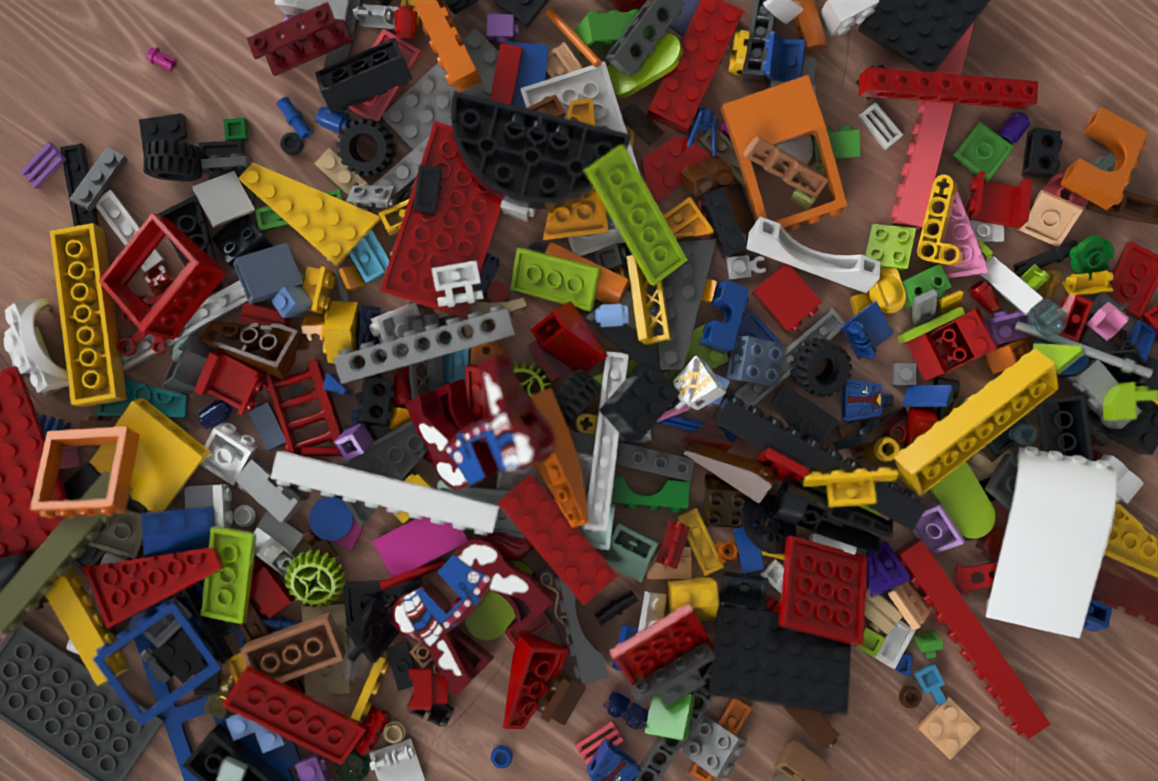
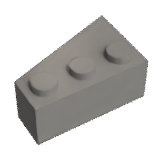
M1099 359L1089 360L1086 368L1077 374H1063L1060 377L1076 395H1085L1086 405L1100 417L1101 422L1106 427L1122 429L1132 420H1104V397L1110 388L1119 383ZM1136 405V411L1138 415L1142 411Z
M257 458L251 459L235 479L239 484L238 487L245 493L250 494L258 504L263 506L280 523L292 520L308 499L292 486L277 484V480L271 478L272 470Z

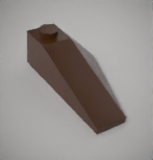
M211 321L201 336L200 341L260 371L285 380L295 363L299 331L275 323H271V325H259V323L240 325L237 322Z

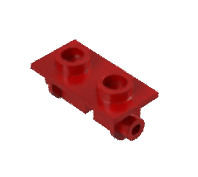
M669 520L656 560L657 563L677 569L690 530L689 526L678 521Z
M375 705L372 706L363 722L366 725V731L355 745L356 750L362 756L374 750V746L380 738L377 731L383 732L385 726L390 721L389 717L391 714L385 710L381 712Z

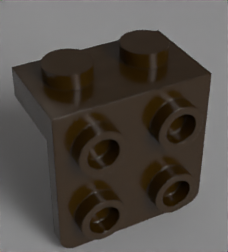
M715 474L705 475V500L702 515L705 526L742 527L741 510L744 502L749 497Z

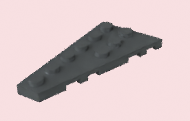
M717 239L678 242L688 261L662 279L671 340L658 342L660 370L662 372L682 371L684 368ZM657 284L654 285L655 292L657 290ZM656 303L657 316L660 311V305ZM657 323L658 336L664 335L663 326Z
M411 420L373 442L364 453L348 460L344 459L337 464L402 480L429 449L418 436ZM356 500V503L344 501L359 527L377 509L365 506V502Z

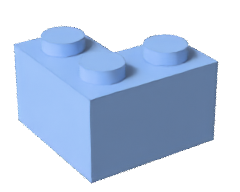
M236 713L225 719L233 741L255 732L263 753L280 747L289 740Z

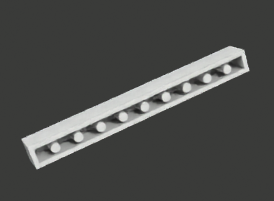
M277 451L271 478L276 479L277 484L290 486L292 483L299 485L298 489L312 492V489L320 490L321 495L334 497L336 494L343 496L342 500L356 503V500L364 501L365 506L378 508V505L387 507L386 511L400 514L401 510L409 512L408 516L412 518L422 519V516L431 518L430 522L444 525V521L453 523L452 527L460 530H466V527L475 529L474 533L485 536L488 535V532L493 533L500 508L498 504L285 451Z

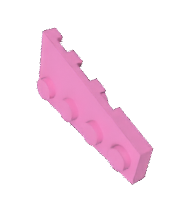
M958 189L944 243L960 248L963 251L964 257L957 266L942 264L948 279L990 273ZM939 203L936 205V213H942L945 209V204ZM950 250L947 253L946 258L948 261H953L956 258L957 253L955 250Z

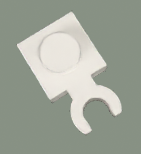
M749 255L726 258L729 280L750 278L751 271L757 274L764 273L766 268L759 269L756 265L757 262L764 261V257H756L753 261H749Z

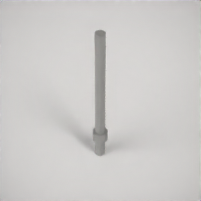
M1020 321L1016 324V330L1057 345L1082 346L1085 349L1084 355L1119 367L1123 372L1129 374L1133 372L1146 378H1150L1153 370L1135 364V361L1126 358L1124 360Z

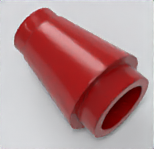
M985 280L975 283L969 289L971 297L988 313H992L1000 307L990 283H986Z
M406 374L395 375L393 381L395 392L392 402L395 403V407L403 408L406 407V402L412 400L411 388Z

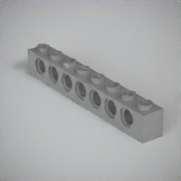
M503 305L489 308L490 313L483 315L481 311L468 314L469 319L460 321L459 317L447 320V325L441 327L438 326V323L425 326L426 331L417 333L416 329L403 333L404 337L395 339L394 335L381 339L382 343L374 345L373 341L360 345L361 349L352 351V348L338 351L339 355L333 359L341 384L513 336L516 334L509 307L503 309ZM486 319H492L495 322L494 330L488 331L484 328L483 323ZM464 325H470L473 328V336L466 337L462 333ZM443 331H447L452 335L450 343H445L441 340V333ZM421 337L429 339V349H423L420 346L419 340ZM400 343L408 346L409 352L407 355L399 353L398 346ZM378 350L386 352V361H381L377 358ZM356 356H362L365 359L364 367H359L356 364Z

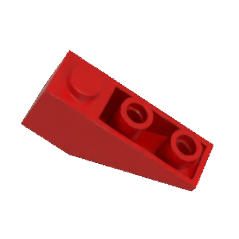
M909 407L905 425L907 436L904 440V449L914 443L917 437L924 435L932 429L934 424L937 423L938 418L932 407Z

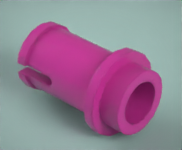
M151 47L147 52L146 59L151 64L156 63L170 72L177 65L176 58L161 52L158 47Z

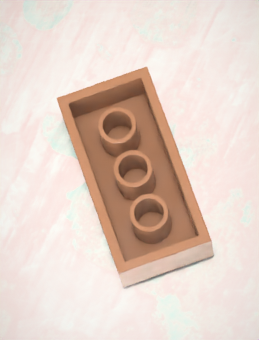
M331 611L246 642L240 650L246 666L248 665L281 683L342 661L346 654Z

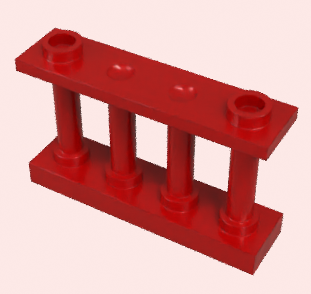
M318 359L307 361L309 367L305 371L287 376L285 380H276L275 376L265 375L267 380L265 381V388L268 394L271 393L287 442L285 450L289 453L300 455L301 447H313L328 441L333 442L334 446H336L334 441L343 433L331 392L323 388L326 376L321 361ZM306 379L314 381L316 388H313V391L283 401L279 388ZM315 399L317 401L320 400L322 406L320 412L289 421L286 409ZM321 420L327 421L329 428L327 433L296 443L293 433L294 429Z

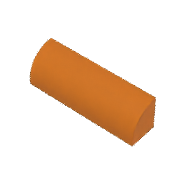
M795 0L804 9L793 18L798 39L807 42L805 53L827 48L828 43L816 1Z
M552 242L545 252L554 256L601 267L595 299L605 304H620L630 288L627 278Z

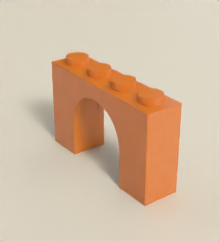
M1101 107L1089 118L1083 134L1102 144L1111 152L1115 162L1114 171L1101 170L1078 158L1067 168L1060 185L1108 210L1114 204L1118 205L1124 198L1125 193H1123V190L1132 179L1131 171L1139 162L1137 157L1146 145L1145 138L1148 132Z

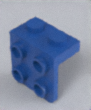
M771 31L770 37L766 39L767 60L763 62V73H765L766 77L771 81L783 82L803 77L807 42L805 40H783L776 31Z

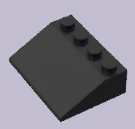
M1148 356L1144 366L1153 370L1149 383L1135 384V387L1148 386L1149 391L1158 390V360ZM1136 401V405L1142 412L1137 415V419H1132L1122 429L1106 427L1101 422L1100 417L1091 409L1089 410L1087 416L1090 428L1138 454H1154L1158 446V405L1154 401Z

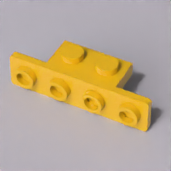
M880 468L875 472H868L867 469H859L854 471V473L834 471L828 475H822L821 472H813L804 478L803 485L804 487L826 485L829 507L876 504L874 482L895 481L899 474L898 470H891V468Z

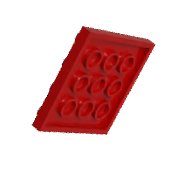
M795 536L786 537L779 626L857 646L863 645L868 557L856 553L853 555L838 548Z
M688 603L677 608L669 616L657 620L649 628L639 631L626 642L619 643L609 652L630 683L634 685L704 642L709 644L712 651L714 647Z

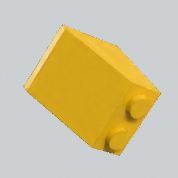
M711 576L667 580L670 614L677 608L689 603L699 622L715 621L719 606L717 583Z

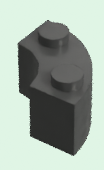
M191 334L179 348L183 352L177 362H171L163 386L184 395L192 393L210 352L216 349L200 341L201 335Z

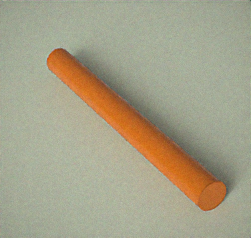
M548 8L546 15L594 67H599L602 61L552 8Z

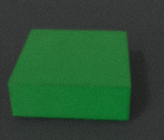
M245 117L223 119L225 141H249L248 123Z

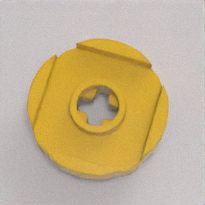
M735 31L733 39V50L735 53H730L728 72H732V75L741 76L748 47L746 40L749 39V31Z

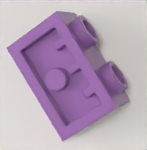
M1018 308L1015 309V313L1009 315L1007 311L993 314L994 318L987 320V323L998 344L1032 336L1016 330L1015 327L1018 321L1036 327L1033 313L1037 312V308L1032 310L1027 316Z

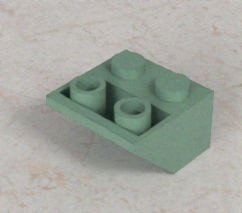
M618 523L611 537L610 549L606 550L604 560L609 566L642 583L662 543L624 523Z

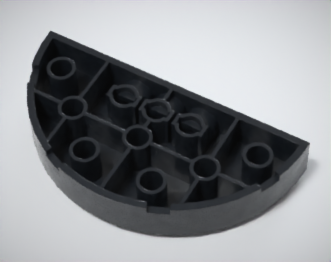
M453 91L451 102L452 129L462 161L471 175L486 190L498 198L517 206L531 209H555L578 203L590 197L596 190L584 170L618 146L624 145L626 150L629 146L631 134Z

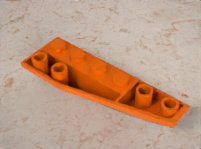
M550 388L528 397L550 423L555 435L552 457L543 462H536L534 467L571 527H576L589 522L583 477L569 429Z

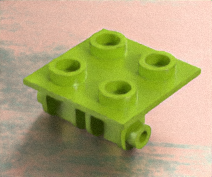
M872 224L865 256L881 262L880 267L897 268L899 273H902L905 269L908 270L916 228Z

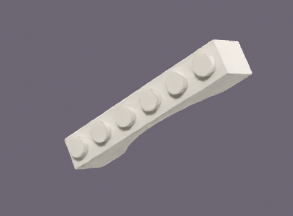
M759 217L749 232L746 249L855 290L867 293L880 279L881 262L861 254L850 256L832 255L812 250L794 240L783 229L781 224L766 218Z

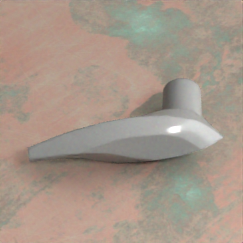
M336 269L337 292L340 297L337 301L350 302L348 289L345 287L339 269Z

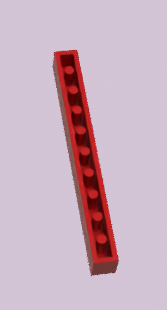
M915 538L897 550L895 555L910 575L909 581L915 589H920L923 594L921 598L924 603L934 609L936 612L934 617L941 626L945 625L948 630L946 634L954 644L957 643L961 648L959 653L966 662L970 661L973 665L972 672L980 681L983 680L987 685L985 690L992 699L996 698L1000 704L997 706L999 711L1005 717L1010 718L1012 721L1010 726L1018 736L1023 735L1029 740L1049 726L1050 723L924 542L921 539Z

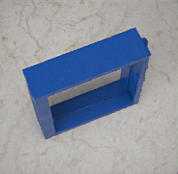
M167 601L156 608L158 611L156 615L151 618L149 615H146L136 622L137 628L131 632L129 629H126L116 636L117 642L111 646L106 643L96 650L98 655L92 658L140 726L146 724L223 667L176 601L171 604ZM172 612L209 663V666L143 713L105 661V658Z

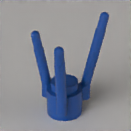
M698 108L693 127L687 139V147H691L698 129L706 131L711 127L712 156L716 157V125L718 120L713 118V110Z

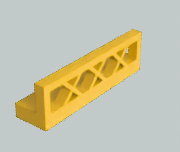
M627 256L638 340L645 345L671 340L662 280L657 283V290L654 295H648L647 287L649 282L645 281V275L634 256ZM654 302L660 305V311L656 317L650 315V308ZM657 323L661 324L664 335L653 337L654 327Z

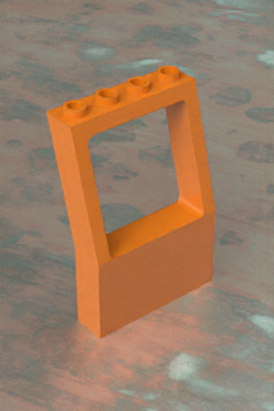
M809 75L722 105L721 111L740 165L756 222L759 217L768 218L751 160L742 154L755 135L775 146L807 135H813L825 176L829 179L827 183L832 202L774 222L781 224L783 229L787 228L788 232L801 228V223L808 221L810 225L821 221V216L829 214L830 217H834L843 213L842 209L847 207V202L827 129Z

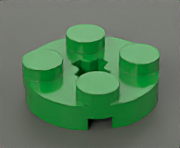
M1091 235L1081 241L1069 253L1072 271L1074 274L1088 273L1090 279L1093 272L1108 270L1110 266L1107 264L1110 258H1114L1112 243L1098 235Z

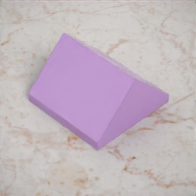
M932 501L925 505L927 508L912 532L917 539H921L932 555L965 543L964 538L941 503Z

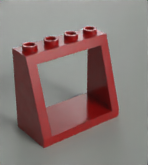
M151 213L116 260L106 270L99 282L142 333L174 340L227 272L168 218ZM167 235L190 262L156 305L151 308L127 284Z

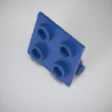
M876 301L840 327L858 360L863 357L869 360L874 359L877 353L875 348L893 335Z

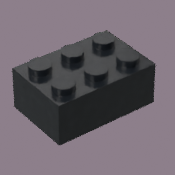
M651 360L638 364L599 411L627 442L638 441L644 438L678 397L680 392Z

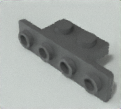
M704 642L638 681L630 689L638 703H642L659 693L665 705L669 706L705 684L697 669L714 660L716 656L709 644Z

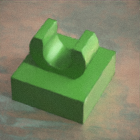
M936 630L914 633V642L921 652L926 653V658H936L935 650L943 649V641Z

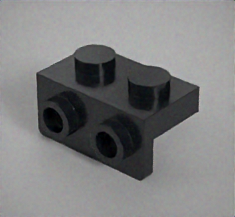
M724 571L719 593L720 605L764 611V600L769 583L768 578Z

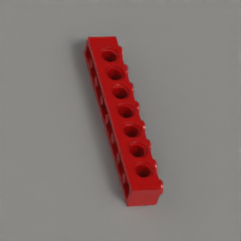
M869 67L859 74V96L1025 109L1038 102V81Z

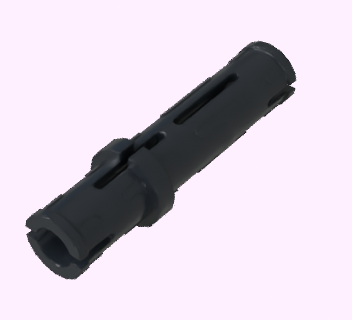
M1073 240L1062 246H1053L1047 252L1015 263L1013 265L1014 272H1018L1016 275L1020 277L1034 264L1042 268L1054 262H1063L1065 258L1070 257L1069 253L1073 247L1078 245V241Z

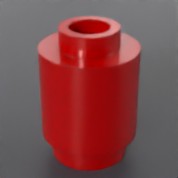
M400 6V10H395L394 32H397L396 38L414 39V34L417 32V12L413 11V7Z

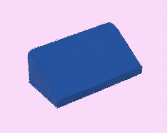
M326 373L323 385L324 390L346 395L354 394V391L346 383L341 384L338 375Z
M911 385L907 389L903 406L946 407L954 401L952 385Z

